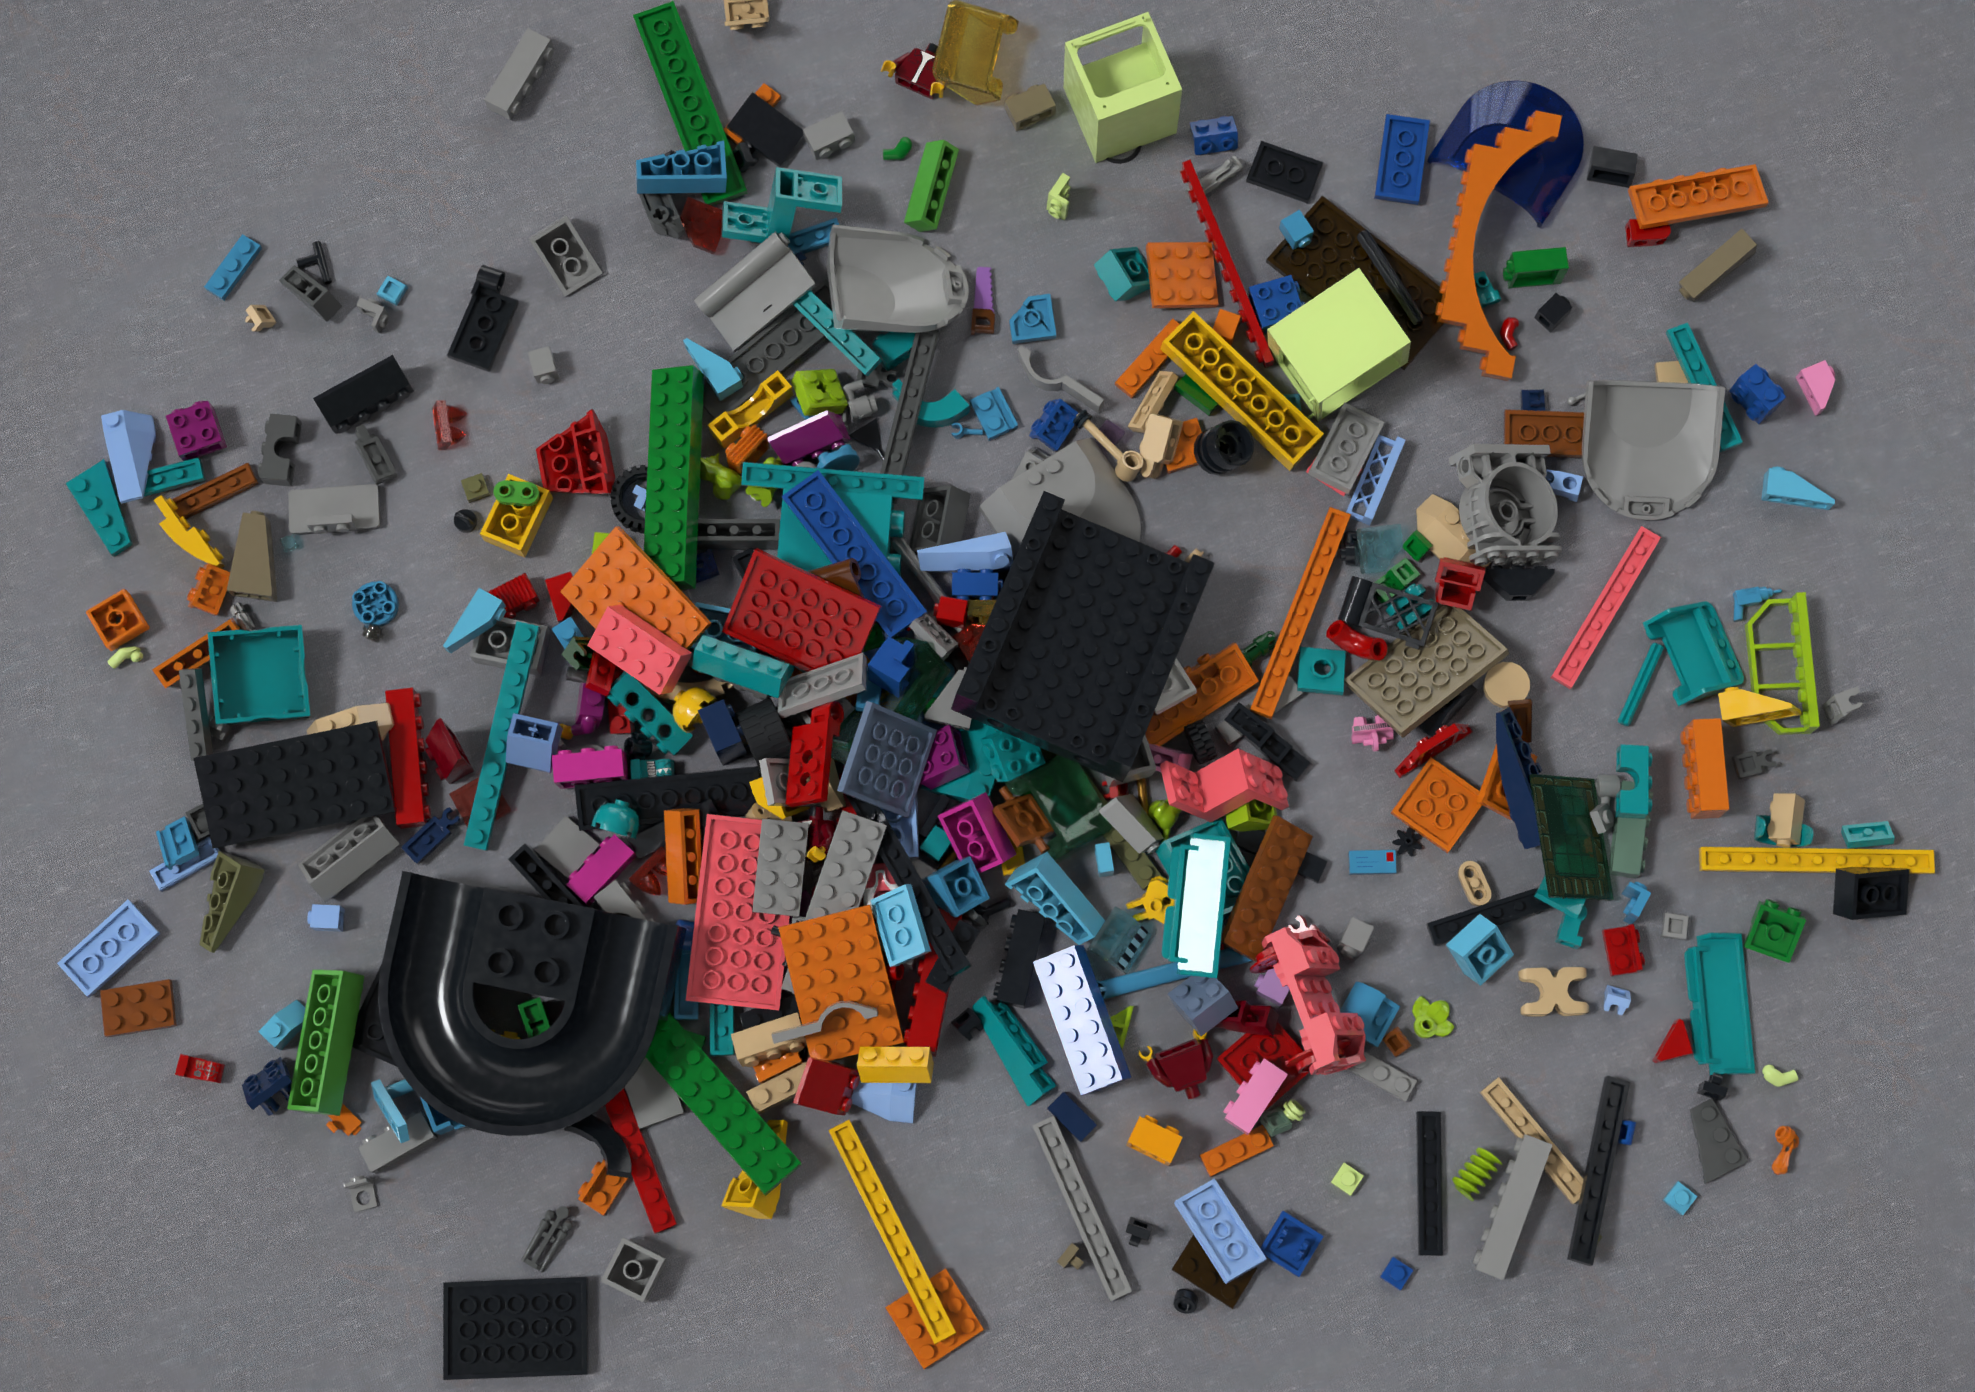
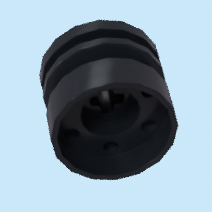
M1228 420L1204 430L1197 436L1194 443V455L1197 463L1204 471L1213 475H1220L1245 465L1251 459L1254 452V441L1250 431L1245 425L1234 420Z

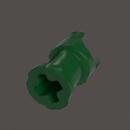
M1267 631L1263 635L1254 638L1253 643L1243 650L1240 649L1250 667L1252 662L1261 656H1266L1275 647L1276 635L1273 631Z

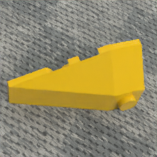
M769 1120L767 1122L769 1127L786 1144L788 1122L785 1120ZM742 1170L738 1178L733 1177L721 1206L756 1219H772L780 1198L781 1183L765 1196Z

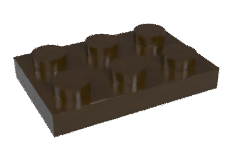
M1193 1234L1171 1270L1233 1309L1256 1272L1257 1267L1225 1284Z

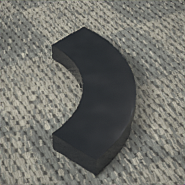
M590 1115L564 1128L565 1131L576 1133L597 1144L605 1160L606 1175L630 1178L631 1159L628 1149L617 1132L607 1123L594 1115Z

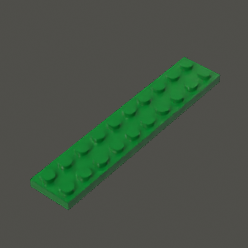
M674 1L633 15L685 152L697 149V146L706 145L707 147L716 145V142L724 140L727 176L726 193H701L706 208L748 194Z
M670 1013L667 1021L659 1020L654 1039L645 1058L766 1196L802 1165L801 1162Z

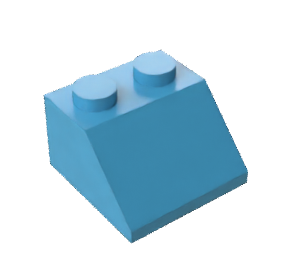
M971 856L956 860L922 879L935 903L953 917L960 916L990 898Z

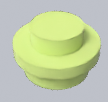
M1291 1099L1283 1104L1285 1108L1284 1114L1290 1120L1294 1121L1296 1119L1301 1121L1303 1119L1305 1110L1296 1100Z

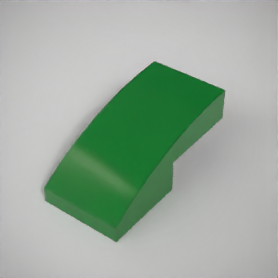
M1404 558L1374 583L1402 591L1418 578L1420 573L1407 558ZM1376 590L1375 597L1381 604L1389 600L1385 591ZM1390 593L1392 598L1396 596L1395 594Z

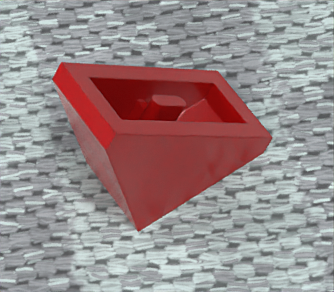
M1679 1018L1673 1022L1652 1060L1654 1063L1688 1056L1693 1053L1683 1020Z

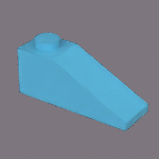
M688 338L683 340L686 350L704 374L705 379L720 401L743 388L741 379L744 377L737 366L733 368L729 361Z
M1783 467L1769 468L1764 474L1761 498L1763 501L1830 510L1835 504V499L1794 472L1786 471Z
M478 588L444 643L443 647L446 651L453 653L493 627L497 620L501 621L506 613L504 602Z

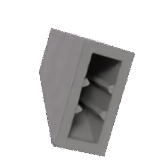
M964 667V670L957 671L925 713L924 721L945 726L951 725L954 728L969 731L972 718L951 710L967 667Z
M1133 794L1115 797L1099 810L1101 815L1139 854L1153 853L1160 846L1159 843L1165 839Z

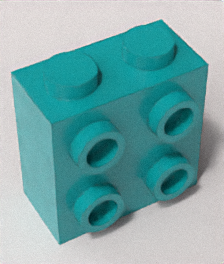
M999 730L981 739L983 752L989 759L991 773L997 782H1008L1045 764L1040 747Z

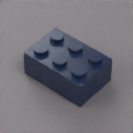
M720 700L698 710L722 765L748 755L745 748L749 747L731 704L726 706L724 700Z

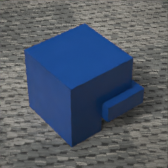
M888 636L868 663V680L900 698L909 686V682L904 678L914 665V644L908 640L901 644Z

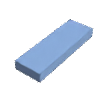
M210 836L197 843L200 855L181 865L176 864L172 870H169L165 863H162L149 871L160 891L166 890L215 862L220 850L219 848H212Z

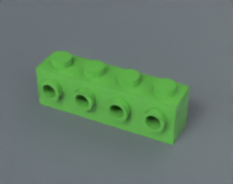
M944 139L926 143L904 223L918 232L937 229L959 149Z

